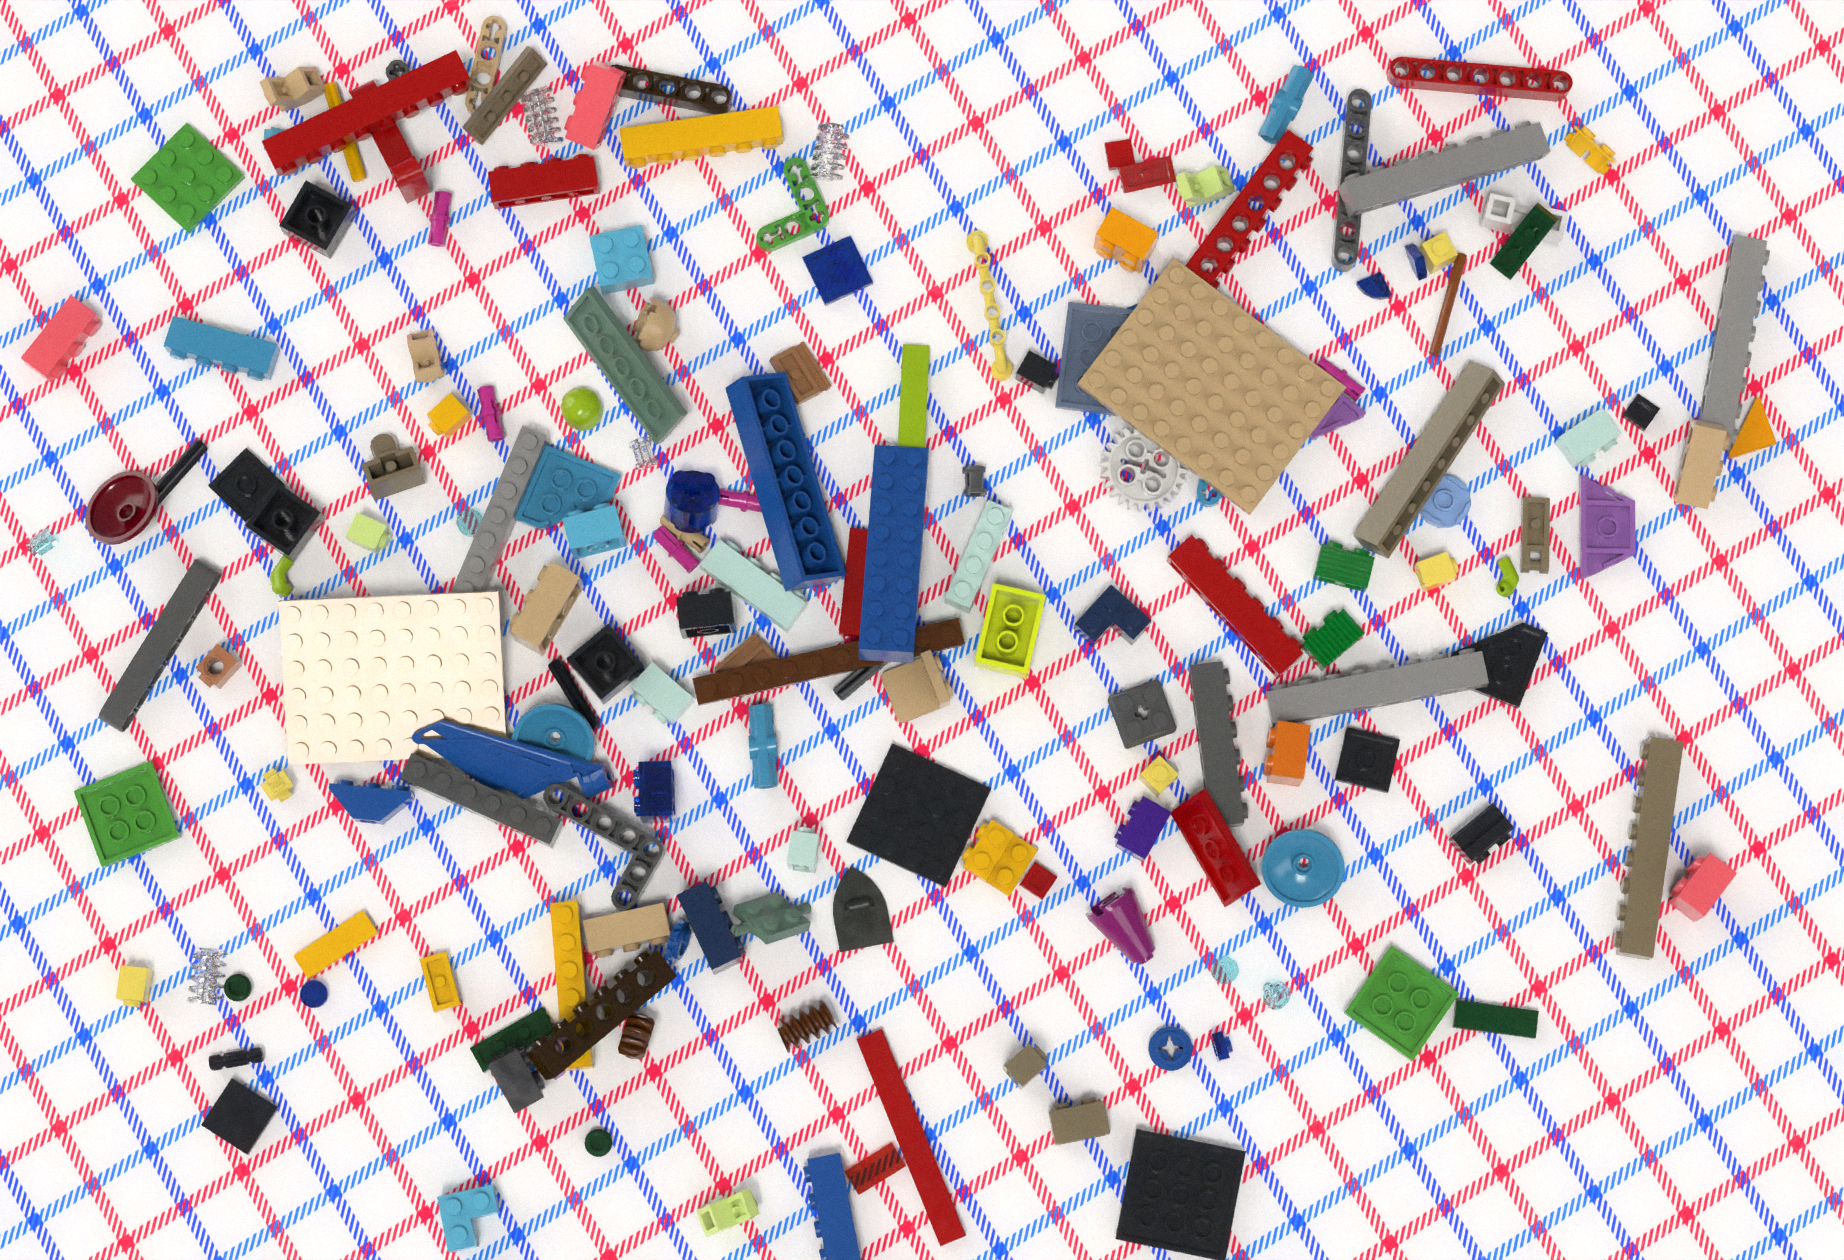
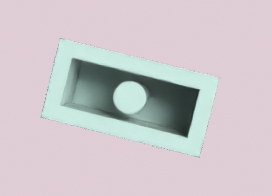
M1600 408L1558 437L1555 445L1573 469L1580 464L1584 468L1596 459L1594 455L1600 450L1606 453L1618 444L1616 440L1621 432L1605 410Z
M653 662L630 686L634 692L632 697L643 707L646 703L654 709L653 716L662 724L669 722L673 726L694 703L693 697Z
M798 827V831H791L787 856L788 870L815 874L820 837L819 834L814 833V829Z

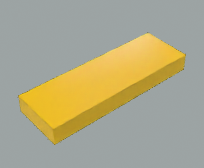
M362 910L293 957L310 980L379 933L365 911Z

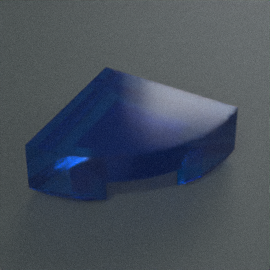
M1413 243L1404 246L1410 266L1418 281L1427 278L1428 274L1423 254Z
M1381 272L1356 282L1357 288L1367 297L1377 300L1392 297Z

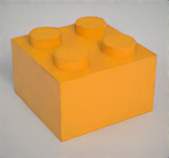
M1111 207L1096 233L1093 248L1097 250L1096 253L1106 260L1112 258L1119 262L1120 267L1130 273L1135 271L1140 274L1156 247L1159 232Z

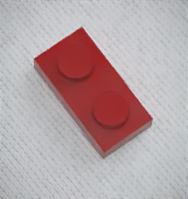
M1171 156L1118 167L1123 194L1176 182Z

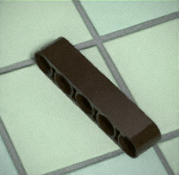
M610 65L627 73L619 93L620 97L714 115L728 113L732 107L731 93L724 85L622 65ZM639 81H646L648 86L644 89H637L635 84ZM665 86H672L674 91L670 94H663L661 89ZM691 91H698L700 96L696 99H690L687 97V94ZM717 96H724L726 101L722 104H716L713 102V99Z

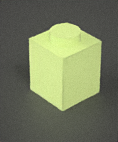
M357 512L345 537L349 542L379 554L381 548L385 549L387 547L391 534H388L390 530L387 525Z

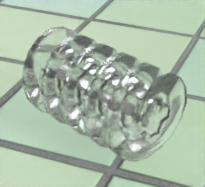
M539 87L530 90L520 98L521 103L524 105L523 112L527 115L525 122L529 125L527 127L528 134L531 135L529 141L533 146H554L564 141L563 137H555V134L561 132V127H553V124L559 122V117H551V114L557 112V108L548 106L555 102L554 97L546 96L553 92V89L550 87Z
M828 122L818 124L817 130L819 133L816 134V141L818 143L814 146L816 153L813 154L812 160L814 164L811 165L810 169L812 171L810 175L812 178L826 182L843 180V176L836 173L845 169V166L838 163V161L846 160L847 157L840 153V150L848 149V145L841 141L849 140L850 135L843 132L846 129L843 125Z
M197 947L201 951L193 953L192 957L200 962L192 964L191 968L198 973L190 976V980L197 984L188 988L190 992L196 995L188 997L187 1002L198 1005L218 1006L214 1003L217 1000L223 999V996L216 993V990L224 988L225 985L217 982V979L226 977V974L218 970L221 967L227 966V963L220 960V957L228 955L229 952L214 948Z

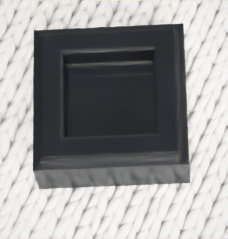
M1637 394L1622 417L1644 432L1660 408L1640 394Z

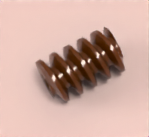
M822 999L818 1001V1010L812 1004L808 1006L809 1014L799 1009V1019L792 1014L788 1015V1024L782 1018L778 1019L779 1028L777 1030L788 1053H790V1043L798 1049L801 1048V1038L809 1044L811 1043L810 1034L820 1039L821 1029L828 1035L831 1034L830 1025H833L838 1030L827 1004Z

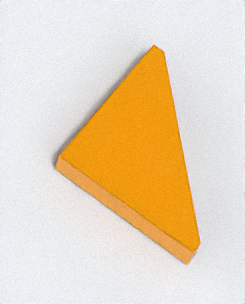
M1760 397L1754 400L1738 432L1736 442L1727 455L1728 460L1777 444Z

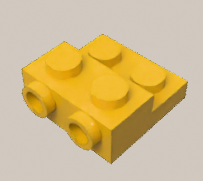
M991 820L989 824L983 823L978 830L976 837L979 838V841L973 848L969 845L961 858L965 862L963 869L1010 897L1038 849L1015 836V833Z

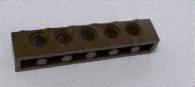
M645 950L633 959L635 964L631 968L627 969L624 967L613 976L614 982L609 986L606 984L600 986L592 993L594 998L588 1003L583 1001L572 1009L574 1015L568 1020L565 1017L560 1019L551 1027L553 1029L551 1034L547 1037L543 1034L531 1043L533 1048L526 1055L546 1081L556 1078L677 977L658 950L650 953ZM638 973L644 976L645 983L643 986L637 981ZM618 989L624 993V1002L619 1001L617 998ZM598 1006L604 1010L603 1019L597 1016L596 1009ZM577 1023H580L584 1028L583 1036H580L576 1031ZM557 1040L563 1044L562 1054L556 1050L555 1043Z

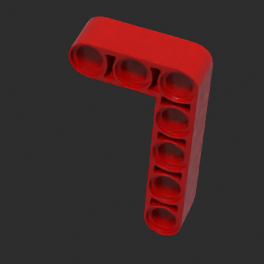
M371 80L349 92L352 98L377 86L374 80ZM397 124L387 130L379 129L371 133L406 203L408 204L430 193L431 191L423 171L408 148Z

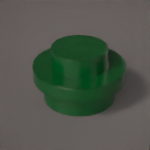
M242 974L231 975L224 984L225 995L235 1002L246 1000L252 992L251 981Z
M603 1129L590 1131L584 1142L587 1152L595 1157H602L608 1154L613 1143L610 1134Z

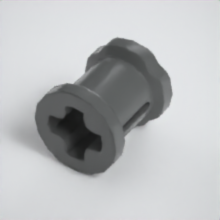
M393 60L386 67V76L388 81H391L397 77V72H402L401 75L410 72L408 65L402 60Z
M976 465L962 468V474H965L963 496L982 497L987 495V489L984 488L986 467Z

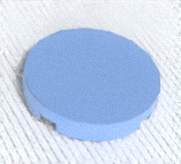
M1444 475L1419 512L1421 517L1429 525L1437 528H1451L1459 525L1466 518L1471 507L1467 486L1457 477Z

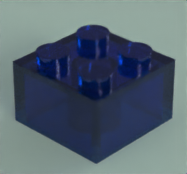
M672 761L638 762V769H633L634 786L636 789H639V796H634V813H636V817H640L643 824L676 823L675 771Z

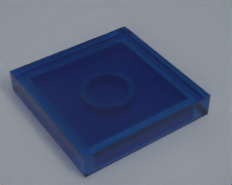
M851 235L802 257L824 306L873 285L872 278Z

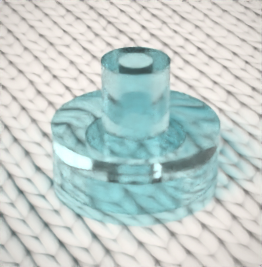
M1267 982L1263 986V1002L1272 1010H1279L1289 1002L1291 989L1283 982Z

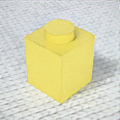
M1446 232L1421 243L1418 254L1430 275L1453 264L1458 255Z
M1448 552L1419 561L1413 567L1423 592L1454 582L1457 577L1456 573L1459 572L1454 557L1450 558Z
M1159 755L1140 774L1138 779L1158 798L1178 778L1179 774Z
M120 965L116 999L123 1001V1006L140 1008V1003L148 1004L153 971L149 968Z

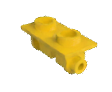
M1585 125L1582 128L1574 126L1577 133L1574 135L1570 132L1565 137L1566 146L1579 157L1588 150L1591 154L1584 161L1597 174L1600 172L1604 175L1611 168L1608 163L1610 161L1612 163L1617 162L1613 157L1616 153L1605 143L1600 146L1594 140L1596 135Z

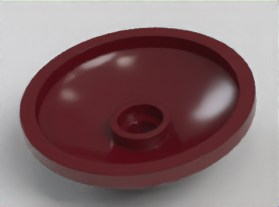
M139 471L121 472L106 480L95 491L86 509L85 522L91 536L100 543L117 545L139 535L151 522L158 505V490L155 483L146 474Z

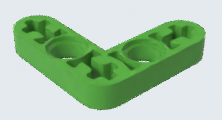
M790 158L786 161L783 168L784 177L800 211L759 229L756 241L758 247L764 252H773L822 231L829 224L828 210L806 163L800 158ZM795 165L797 169L802 168L800 170V177L803 182L798 184L795 174H789L791 166ZM810 188L814 192L813 198L808 201L800 199V190ZM815 205L818 215H824L821 218V223H817L816 220L811 221L813 213L810 207ZM790 222L798 223L800 225L799 233L795 235L788 234L785 231L786 225ZM781 227V233L785 239L780 240V235L773 238V243L770 245L767 241L762 242L764 234L768 233L769 236L777 235L778 230L776 228Z

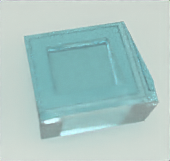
M45 528L26 541L25 544L28 551L35 558H39L58 545V541L51 531Z

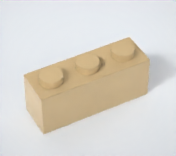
M1692 419L1673 496L1676 503L1708 509L1709 503L1715 501L1717 486H1714L1716 476H1721L1723 460H1720L1722 450H1727L1730 435L1727 434L1724 425Z
M664 902L582 920L590 955H596L597 959L612 956V951L623 949L624 953L640 949L639 945L650 943L651 946L666 944V939L669 938L671 932Z

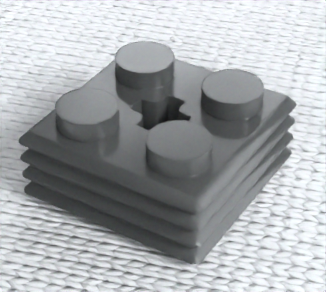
M1158 679L1108 697L1107 701L1125 749L1172 734L1177 729ZM1138 708H1142L1144 711L1147 710L1149 712L1146 716V720H1142L1141 717L1135 716V714H1137Z

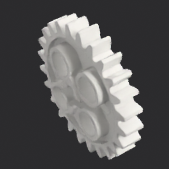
M1125 428L1122 430L1123 438L1115 434L1113 439L1116 444L1108 442L1106 447L1110 452H1103L1101 454L1107 460L1099 464L1100 468L1106 469V472L1102 473L1099 477L1108 479L1103 488H1112L1113 491L1109 495L1110 498L1116 495L1119 496L1117 505H1121L1124 501L1128 502L1127 510L1137 505L1138 513L1142 512L1144 506L1147 507L1149 512H1152L1154 504L1159 509H1162L1164 507L1163 499L1171 503L1173 498L1170 493L1178 495L1181 492L1176 485L1183 486L1185 484V481L1179 476L1185 475L1187 470L1180 468L1182 464L1137 430L1132 428L1131 434ZM1129 446H1137L1141 451V456L1138 458L1131 456L1128 451ZM1154 456H1163L1166 460V466L1159 467L1156 465ZM1121 459H1124L1130 464L1121 463ZM1142 463L1146 465L1145 469L1148 470L1145 474L1140 473L1141 468L1139 466ZM1120 471L1130 472L1132 482L1126 483L1122 481ZM1155 473H1163L1166 477L1161 478ZM1146 480L1156 482L1158 487L1156 492L1147 490L1145 486Z

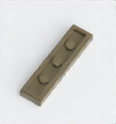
M527 46L462 126L478 144L483 145L547 65L532 47Z

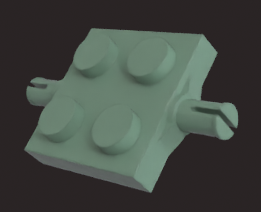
M778 892L734 905L733 915L741 923L733 925L731 932L733 935L735 934V937L751 933L766 945L809 931L811 922L804 914L811 912V906L808 902L796 906L792 905Z

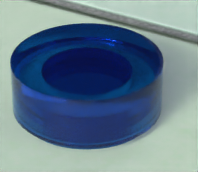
M317 980L306 982L300 990V999L303 1004L313 1009L325 1005L329 997L327 987Z

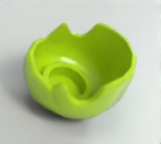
M586 387L573 388L562 398V403L560 404L561 411L567 425L571 428L585 431L594 428L600 423L603 407L595 391Z

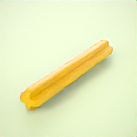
M336 83L324 84L326 88L324 94L329 109L342 104ZM354 141L347 144L343 154L352 181L360 182L366 179V174Z

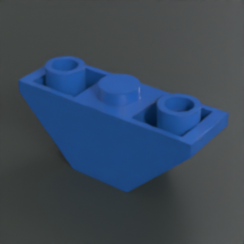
M337 780V784L329 783V790L356 822L384 825L414 801V794L412 791H408L406 786L392 785L391 789H383L381 784L365 782L364 787L353 786L354 782L349 780Z

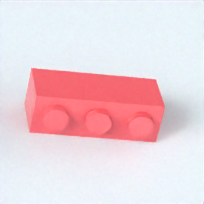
M600 61L586 66L582 75V80L585 81L583 88L577 91L573 100V105L576 106L574 113L568 116L564 126V130H567L566 139L592 150L601 147L626 77V72Z
M70 295L22 355L21 359L27 366L52 383L55 378L59 379L66 370L65 365L69 360L79 355L83 349L82 344L88 336L92 337L98 331L101 319L94 311Z

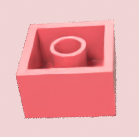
M1712 853L1704 857L1700 855L1685 870L1688 876L1686 878L1683 877L1680 881L1678 880L1669 891L1672 897L1668 903L1690 920L1696 922L1706 916L1737 872Z

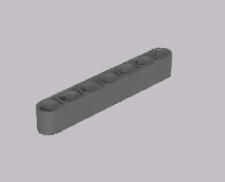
M1361 88L1355 89L1349 94L1345 105L1338 187L1345 181V177L1354 173H1360V176L1365 175L1372 99L1369 92ZM1361 100L1365 107L1356 108L1353 106L1352 101ZM1357 125L1361 127L1363 132L1355 134L1349 127ZM1351 150L1357 151L1360 158L1351 159L1347 152ZM1338 189L1331 263L1335 270L1348 272L1354 267L1358 257L1362 214L1348 217ZM1348 227L1353 231V235L1344 236L1340 229ZM1347 253L1350 255L1351 261L1342 262L1338 258V254Z
M199 559L192 563L100 710L98 719L120 732H124L129 727L216 588L222 572Z

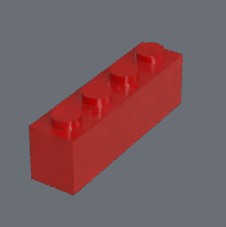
M578 154L569 160L552 158L547 160V163L542 164L525 162L520 164V167L510 168L509 166L495 167L494 171H488L494 209L600 194L594 156Z

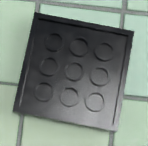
M892 743L846 843L946 888L992 788Z
M1136 1129L1115 1240L1212 1260H1226L1246 1151Z

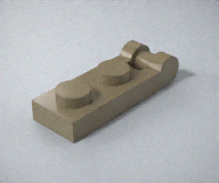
M1523 497L1521 499L1520 573L1539 571V574H1548L1550 498ZM1530 552L1540 553V559L1530 560Z

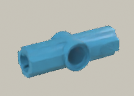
M1293 66L1282 89L1279 88L1269 108L1270 112L1258 136L1270 144H1277L1285 134L1289 123L1294 121L1303 103L1302 99L1315 74L1303 66Z
M758 704L748 706L750 735L748 736L749 754L753 765L754 789L778 787L776 758H778L776 733L774 734L772 705Z

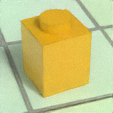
M452 393L447 395L427 413L431 421L428 424L431 430L438 437L443 434L447 439L471 419L468 410Z

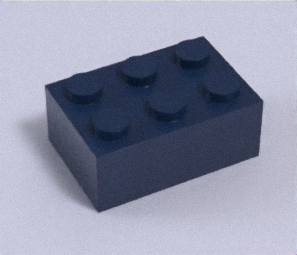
M705 881L677 894L713 974L716 975L744 962L742 954L746 953L739 936L733 937L730 932L733 923L727 910L721 912L718 906L723 902L715 885L709 887L708 882Z

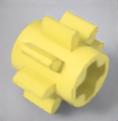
M272 768L262 775L266 781L260 784V786L271 801L278 798L282 803L293 796L289 790L295 785L284 769L277 773Z

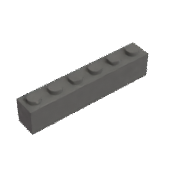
M1223 661L1190 665L1188 673L1204 789H1207L1228 827H1241L1244 824V819H1248L1247 803H1242L1240 792H1244L1245 787L1243 775L1238 776L1237 765H1241L1239 748L1234 749L1233 738H1237L1236 723L1231 722L1229 711L1234 710L1232 695H1227L1226 685L1230 684L1228 668L1223 669Z
M411 753L400 776V779L408 785L552 849L564 825L563 821L557 817Z

